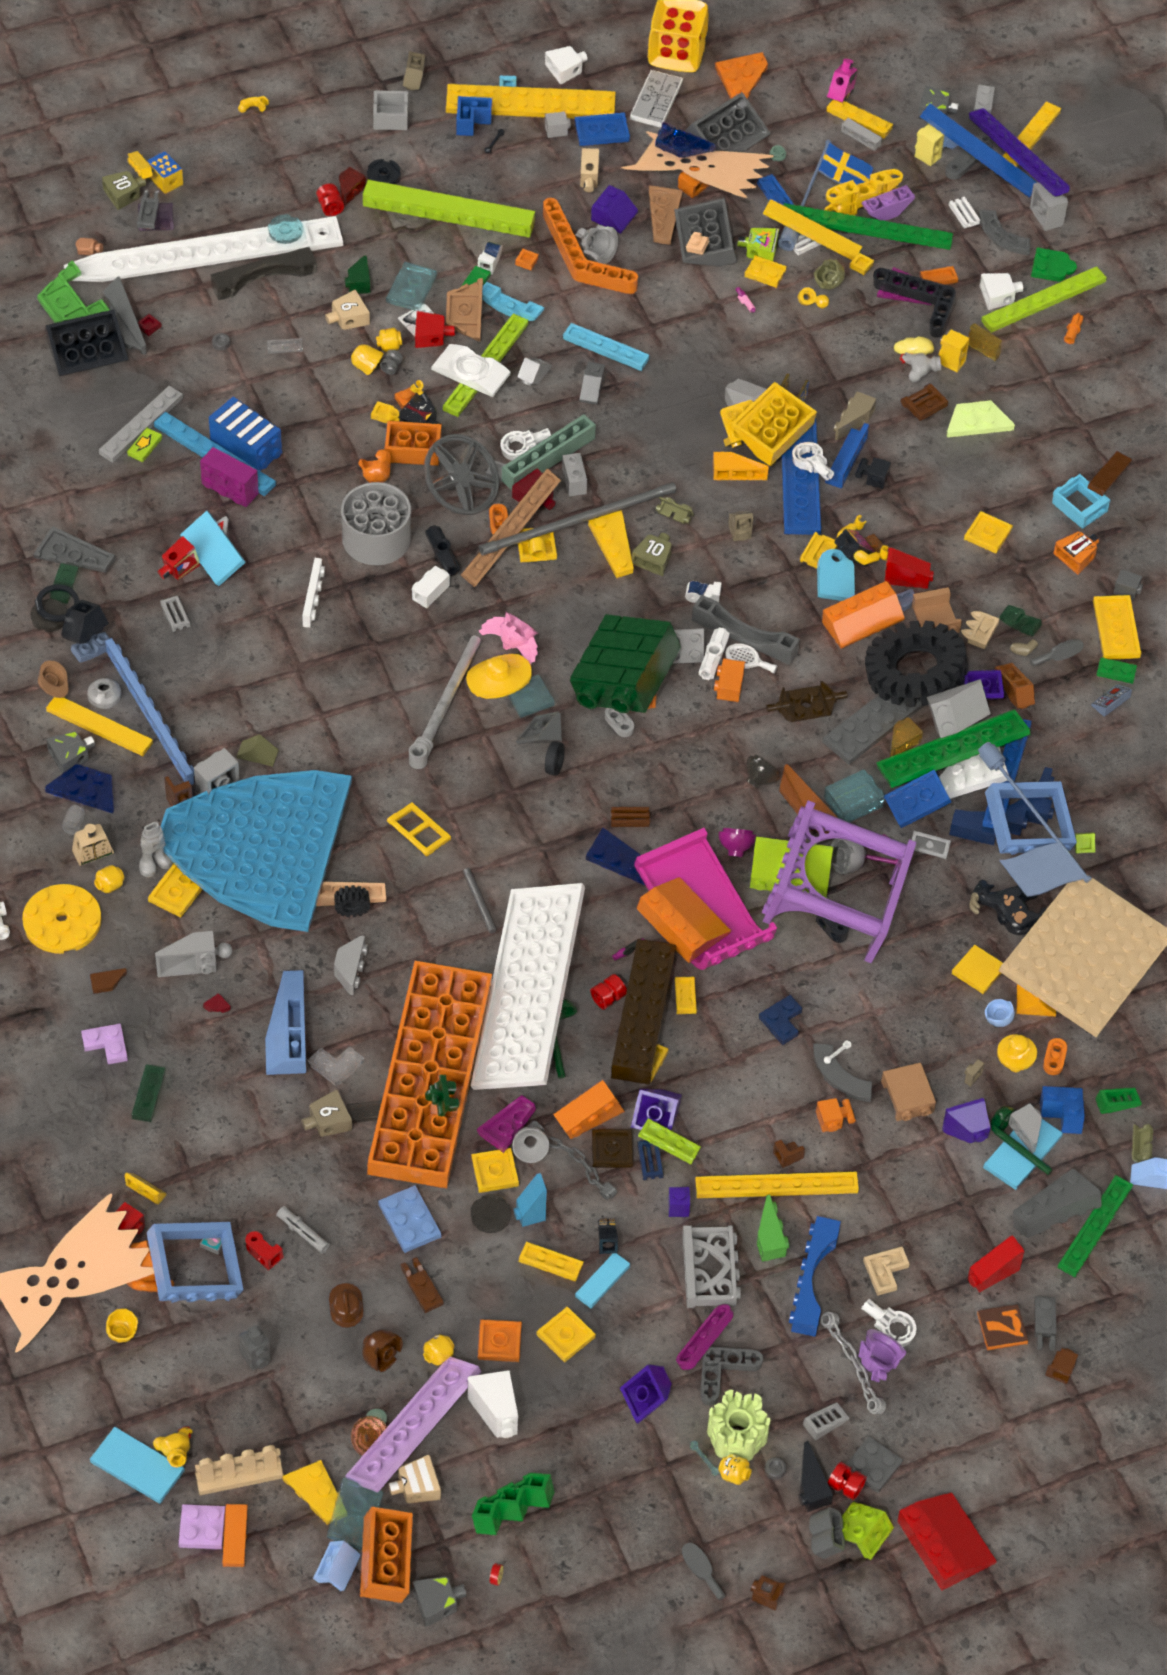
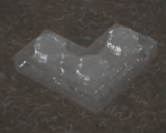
M350 1046L336 1059L322 1047L308 1059V1065L336 1087L364 1062V1057Z

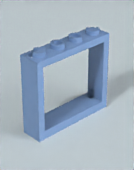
M1061 781L1015 783L1026 798L1052 797L1062 838L1058 839L1070 851L1077 842ZM992 783L985 791L1000 854L1011 853V855L1026 853L1037 847L1057 843L1054 838L1011 840L1001 798H1021V796L1010 783Z
M230 1222L153 1224L147 1231L159 1301H171V1303L179 1300L195 1302L205 1299L208 1302L217 1299L229 1301L230 1299L237 1298L244 1290ZM220 1238L229 1285L172 1287L163 1240Z

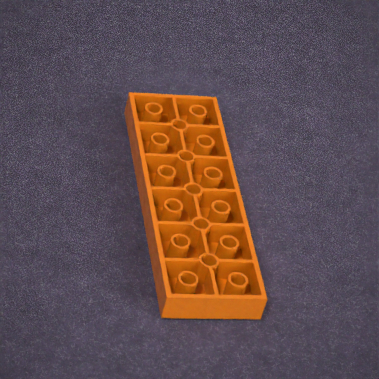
M414 961L368 1158L367 1175L447 1189L492 984V974ZM440 1075H446L448 1081L456 1082V1092L454 1095L449 1094V1097L459 1100L458 1109L456 1111H447L445 1116H438L437 1105H432V1101L425 1099V1092L430 1090V1085H434V1083L439 1081Z

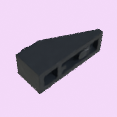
M806 1441L803 1447L800 1494H798L801 1505H805L808 1512L831 1505L833 1494L809 1441Z

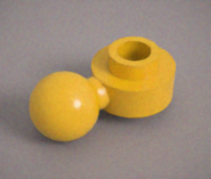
M803 288L798 293V301L803 306L816 303L817 307L826 308L829 305V298L826 295L816 296L812 288ZM804 295L808 296V300L804 299Z

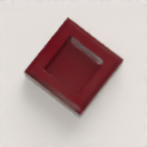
M150 314L137 322L140 330L147 336L161 328V322Z

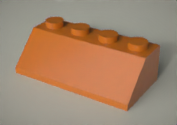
M885 581L824 609L822 623L842 649L903 621L905 617L896 593L889 583Z

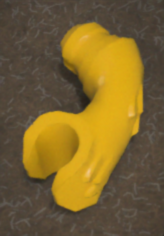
M265 96L246 98L240 101L238 110L244 113L250 107L255 106L260 111H264L266 106L269 105V101Z

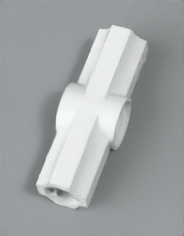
M724 628L714 629L710 643L706 647V653L698 673L705 680L714 679L718 665L722 662V655L730 633Z

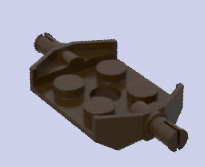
M820 681L818 686L785 691V687H782L779 701L766 704L767 712L778 710L789 722L831 716L837 700L847 699L848 695L847 691L834 692L823 681ZM809 703L811 706L804 707L802 706V704Z

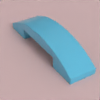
M489 282L483 285L482 300L507 316L511 317L514 313L528 321H535L544 311V307L529 301L525 304L501 293L500 287Z

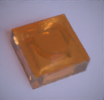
M875 534L864 538L877 553L884 546Z

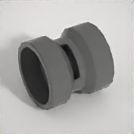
M388 350L385 359L380 363L381 370L389 375L395 374L398 366L403 361L402 355L396 350Z

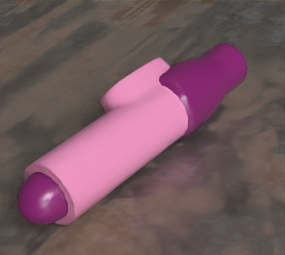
M737 287L735 290L741 304H745L750 312L754 313L755 306L747 294L740 287Z

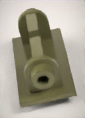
M659 497L661 505L658 504L656 507L658 514L670 518L672 513H675L673 520L682 524H689L691 521L689 516H695L690 506L686 504L679 505L669 497Z
M1135 1124L1133 1125L1132 1160L1136 1163L1152 1159V1144L1149 1142L1153 1141V1128L1149 1124H1145L1143 1128Z

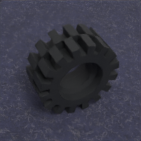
M351 885L350 888L345 886V889L341 887L334 894L335 911L341 916L346 915L349 918L350 915H353V917H356V915L362 916V913L366 914L367 910L370 909L369 891H366V888L361 889V886L356 888L355 885Z

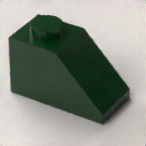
M367 255L362 256L348 269V277H345V288H349V292L356 290L358 294L370 293Z

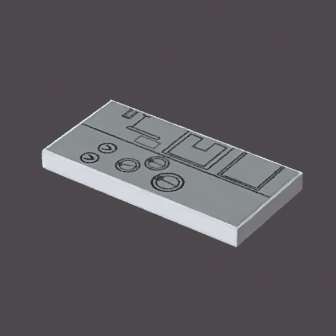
M651 70L631 112L630 120L662 128L683 83V78Z

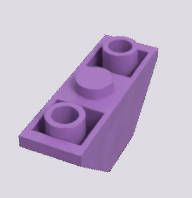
M905 185L862 201V205L870 216L887 221L899 216L915 199V196L908 186Z

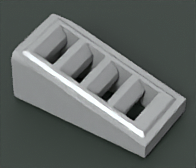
M836 1402L804 1418L803 1426L816 1441L848 1421L849 1417ZM836 1410L841 1418L838 1419L833 1411ZM829 1414L834 1421L831 1422L827 1415ZM822 1418L826 1421V1425L821 1421ZM815 1422H817L821 1427L818 1428Z

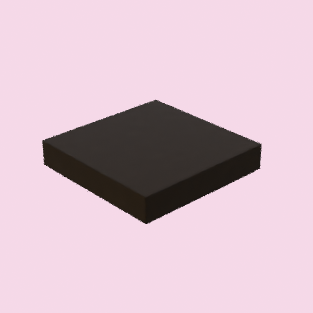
M592 1129V1167L633 1168L632 1129Z

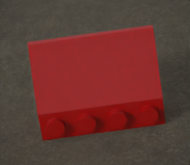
M952 1492L917 1501L899 1511L897 1522L941 1591L996 1564V1559Z

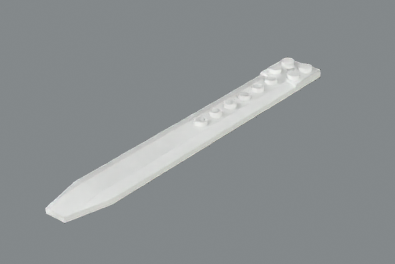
M336 216L96 253L74 261L81 270V276L71 281L105 282L114 280L118 276H120V279L296 251L327 249L343 246V239Z

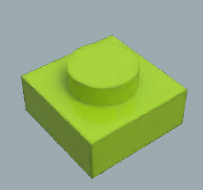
M1094 832L1074 833L1077 842L1075 844V853L1095 852Z

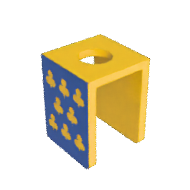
M162 152L147 160V163L154 170L152 172L153 176L149 178L164 194L183 185L182 168L166 152Z

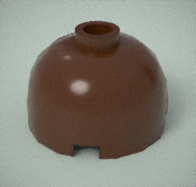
M386 1329L377 1330L367 1335L363 1341L362 1349L365 1362L377 1372L386 1371L397 1360L394 1357L397 1351L401 1352L402 1338Z

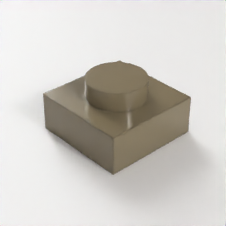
M978 1059L965 1070L966 1077L964 1083L970 1087L983 1073L984 1063Z

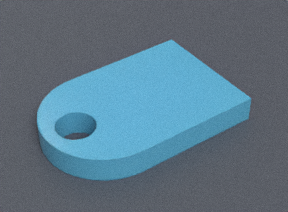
M830 549L825 551L817 562V596L819 598L839 601L854 596L853 561L849 560L841 550ZM831 556H836L839 562L834 561Z

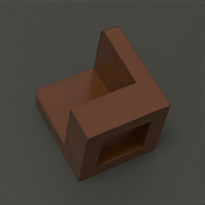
M782 1140L774 1142L773 1154L783 1168L804 1159L805 1148L803 1146L798 1147L795 1142L785 1145Z

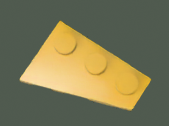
M321 1460L282 1476V1480L287 1485L289 1484L295 1490V1493L300 1498L302 1497L327 1525L347 1517V1512Z

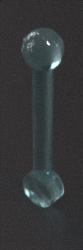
M692 1441L690 1448L700 1455L711 1469L712 1475L717 1476L719 1469L714 1467L698 1448V1442Z

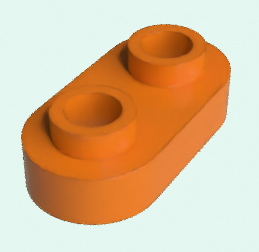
M494 504L489 508L490 531L492 534L497 531L508 517L507 508L502 504Z
M1054 1038L1048 1042L1043 1069L1049 1075H1058L1062 1072L1067 1052V1044L1064 1040Z

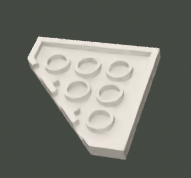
M980 754L948 766L939 776L950 799L989 787L992 783H1002L1008 780L1000 770H990L980 758ZM1004 763L1003 768H1004V770L1007 772V769H1006V766H1005V763Z

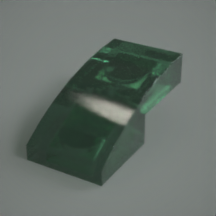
M61 563L53 585L61 584L73 589L79 568ZM53 591L50 594V600L68 604L71 595L64 591Z
M1008 605L999 616V619L1008 626L1032 637L1042 625L1041 619L1025 615L1024 609Z

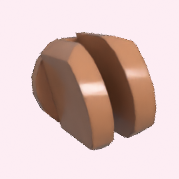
M80 238L76 241L75 245L79 255L91 256L103 252V244L98 243L95 239Z

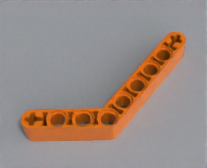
M555 198L544 200L543 218L572 278L578 282L626 294L635 293L638 286L637 273L586 260L559 202Z

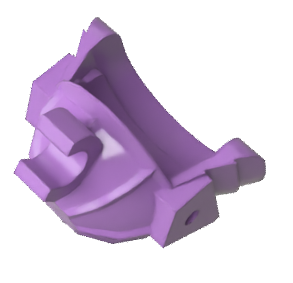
M869 1329L866 1342L861 1341L858 1357L862 1359L865 1369L872 1373L871 1380L880 1382V1379L886 1380L887 1372L893 1368L896 1369L899 1361L906 1355V1350L889 1335L878 1330Z

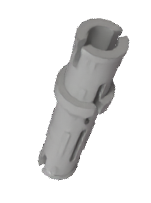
M286 1206L279 1209L276 1216L289 1225L291 1231H296L322 1254L329 1248L330 1243L326 1242L306 1225L300 1216L293 1214Z

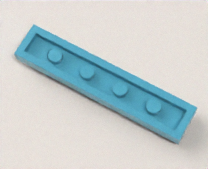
M573 323L569 325L563 334V339L640 371L649 361V354Z

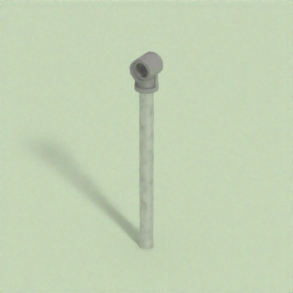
M471 636L422 736L417 737L414 744L409 747V765L414 769H422L427 765L428 756L433 748L432 740L481 643V639L478 636Z

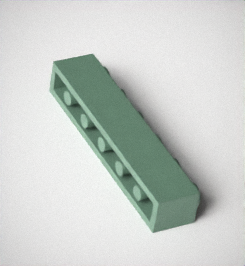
M583 414L502 467V482L512 490V485L536 468L543 473L546 469L560 462L562 455L572 454L594 440L596 425Z

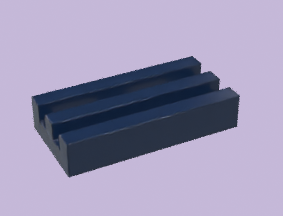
M637 1141L643 1180H647L650 1177L651 1179H655V1177L663 1178L659 1147L648 1141ZM651 1145L654 1146L658 1171H654L650 1149ZM642 1146H645V1147H646V1153H647V1159H648V1165H649V1171H650V1172H647V1171H646V1165H645V1159H644V1153H643V1147H642Z

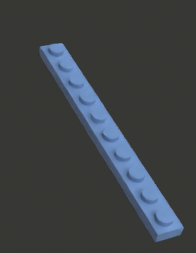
M112 638L106 640L105 645L108 656L184 782L189 781L193 785V766L188 765L186 755L183 751L180 752L176 738L171 737L168 725L163 724L160 712L154 709L153 700L151 697H147L144 685L139 684L136 672L134 670L131 671L130 663L127 657L122 656L119 644H115Z

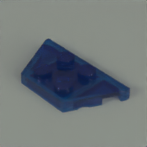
M665 122L662 123L661 130H659L655 140V147L680 158L715 151L714 143Z
M75 764L45 786L46 793L112 814L114 812L112 776L110 774Z

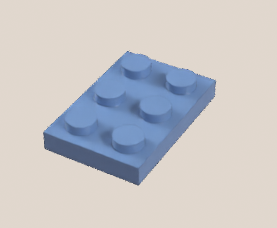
M416 1186L378 1201V1205L404 1253L441 1238V1232Z

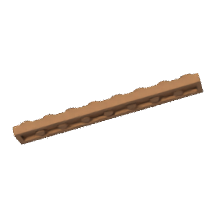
M546 469L488 542L518 534L561 480L550 470ZM507 547L483 556L479 552L461 576L475 587Z

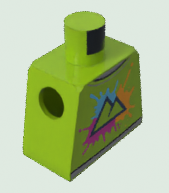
M752 228L749 237L739 236L738 246L747 247L746 256L748 258L754 259L756 255L774 261L779 229Z

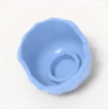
M994 999L988 1003L985 1009L987 1021L995 1027H1005L1014 1019L1015 1010L1010 1001Z

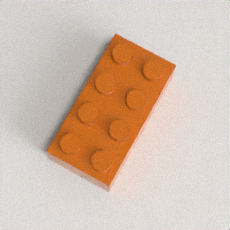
M371 1507L364 1516L360 1597L402 1603L409 1594L413 1513Z

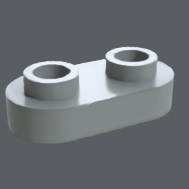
M606 708L605 720L621 737L631 736L634 732V722L626 713H619L612 708Z

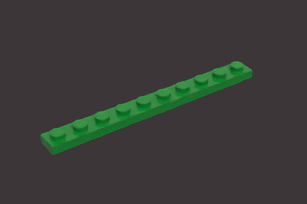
M783 204V206L828 229L947 250L951 249L953 236L951 232Z

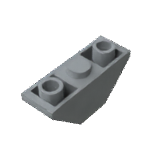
M359 936L337 950L334 976L349 995H354L355 988H359L360 977L358 975L359 972H363L364 960L362 958L367 955L368 944H365V936Z

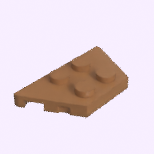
M483 278L477 279V282L471 285L465 284L459 289L447 292L446 325L455 326V331L476 341H481Z

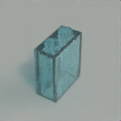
M864 769L826 786L824 799L837 817L849 823L882 808L885 798L883 791L880 788L878 789L872 776L868 775Z

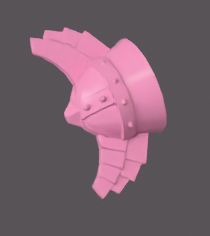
M506 612L505 617H493V619H489L486 623L482 624V629L479 630L482 635H499L504 649L518 648L523 657L528 660L530 666L532 662H535L536 655H538V645L534 636L538 632L528 624Z

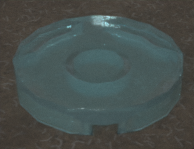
M287 214L276 216L268 225L269 236L277 243H293L302 236V222L297 217L293 218Z

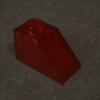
M351 167L342 171L338 178L340 196L344 207L366 187V176Z

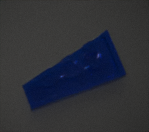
M602 828L587 852L586 860L645 885L634 866L636 858L641 856V854Z

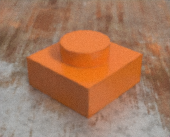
M522 249L515 260V265L532 270L538 260V254Z
M407 388L395 393V400L403 409L415 393L411 391V388Z

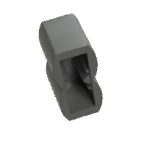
M829 1507L811 1515L809 1529L812 1533L811 1549L814 1555L825 1559L843 1551L845 1540L842 1532L843 1520L840 1511Z

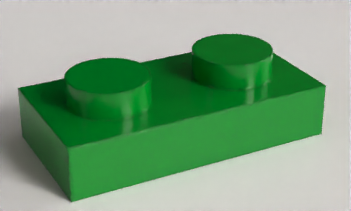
M1101 657L1096 676L1133 684L1137 665Z

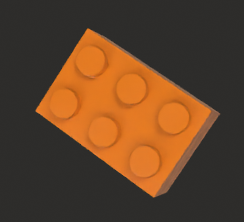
M388 421L384 450L390 452L391 463L424 465L429 448L441 438V424ZM435 452L431 457L430 465L439 466V457Z

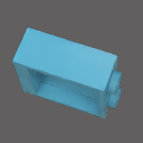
M1079 474L1075 478H1070L1062 487L1059 486L1055 489L1052 504L1083 529L1108 511L1110 499L1105 495L1101 496L1088 489L1089 481ZM1077 490L1093 503L1082 512L1066 499Z

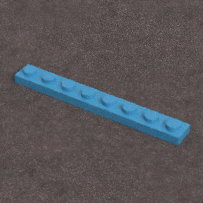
M167 412L163 413L154 422L155 428L202 458L214 447L254 468ZM257 470L259 494L265 496L276 486V481Z

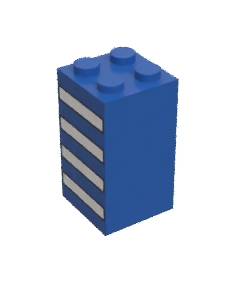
M234 396L209 416L210 440L257 470L261 471L267 468L269 463L280 457L282 453L281 429Z

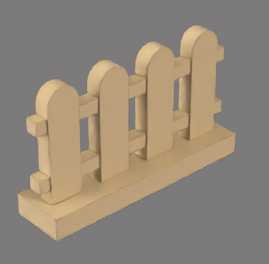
M269 1445L265 1446L262 1452L254 1453L253 1450H245L241 1453V1456L234 1458L232 1454H225L220 1457L219 1461L212 1462L210 1458L200 1460L199 1465H195L199 1495L282 1479L283 1472L279 1455H281L280 1449H275V1446Z

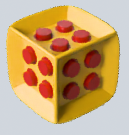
M698 0L657 1L649 34V64L658 68L680 72H696L698 70L704 52L708 29L709 10L706 3Z

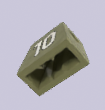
M129 171L102 177L103 190L117 210L140 198L139 188L146 186L145 179L141 177L134 179Z
M660 533L659 537L647 535L632 552L633 565L663 576L672 551V544L668 542L670 540L669 535L666 533Z

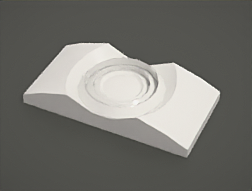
M449 344L431 367V370L491 397L496 394L511 374V371L495 359L481 357L468 347L456 344Z

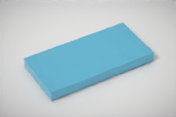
M208 511L180 534L181 537L184 536L195 547L201 565L218 586L245 563L243 557Z
M1042 1119L1036 1151L1033 1154L1040 1160H1043L1062 1138L1063 1133ZM1013 1131L1009 1136H1011L1014 1140H1016L1018 1143H1020L1028 1150V1148L1024 1145V1143ZM1003 1142L986 1161L983 1168L1017 1190L1036 1166Z
M116 1427L112 1429L90 1458L92 1464L159 1504L184 1473L182 1466L172 1467L165 1456Z

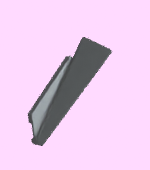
M118 276L103 291L104 295L111 304L109 309H115L125 348L141 350V353L145 355L147 352L144 338L120 276Z

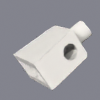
M570 46L545 52V65L560 84L581 74L582 62L587 61V55L584 51L576 53Z
M1008 273L981 274L980 288L988 310L1012 304L1015 299V293L1023 292L1022 282L1013 283Z

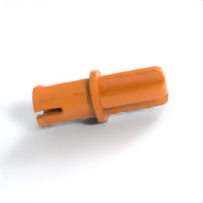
M1080 313L1075 314L1071 323L1067 326L1068 330L1064 336V341L1067 344H1073L1077 334L1081 331L1080 326L1084 317Z

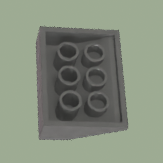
M743 92L696 120L685 130L694 145L701 151L744 152L771 134Z
M725 198L674 209L683 263L712 266L737 263ZM694 232L701 233L702 236L709 239L703 255L687 252L686 246Z

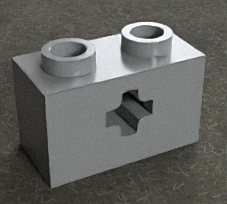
M581 454L562 455V471L569 497L587 494V477Z

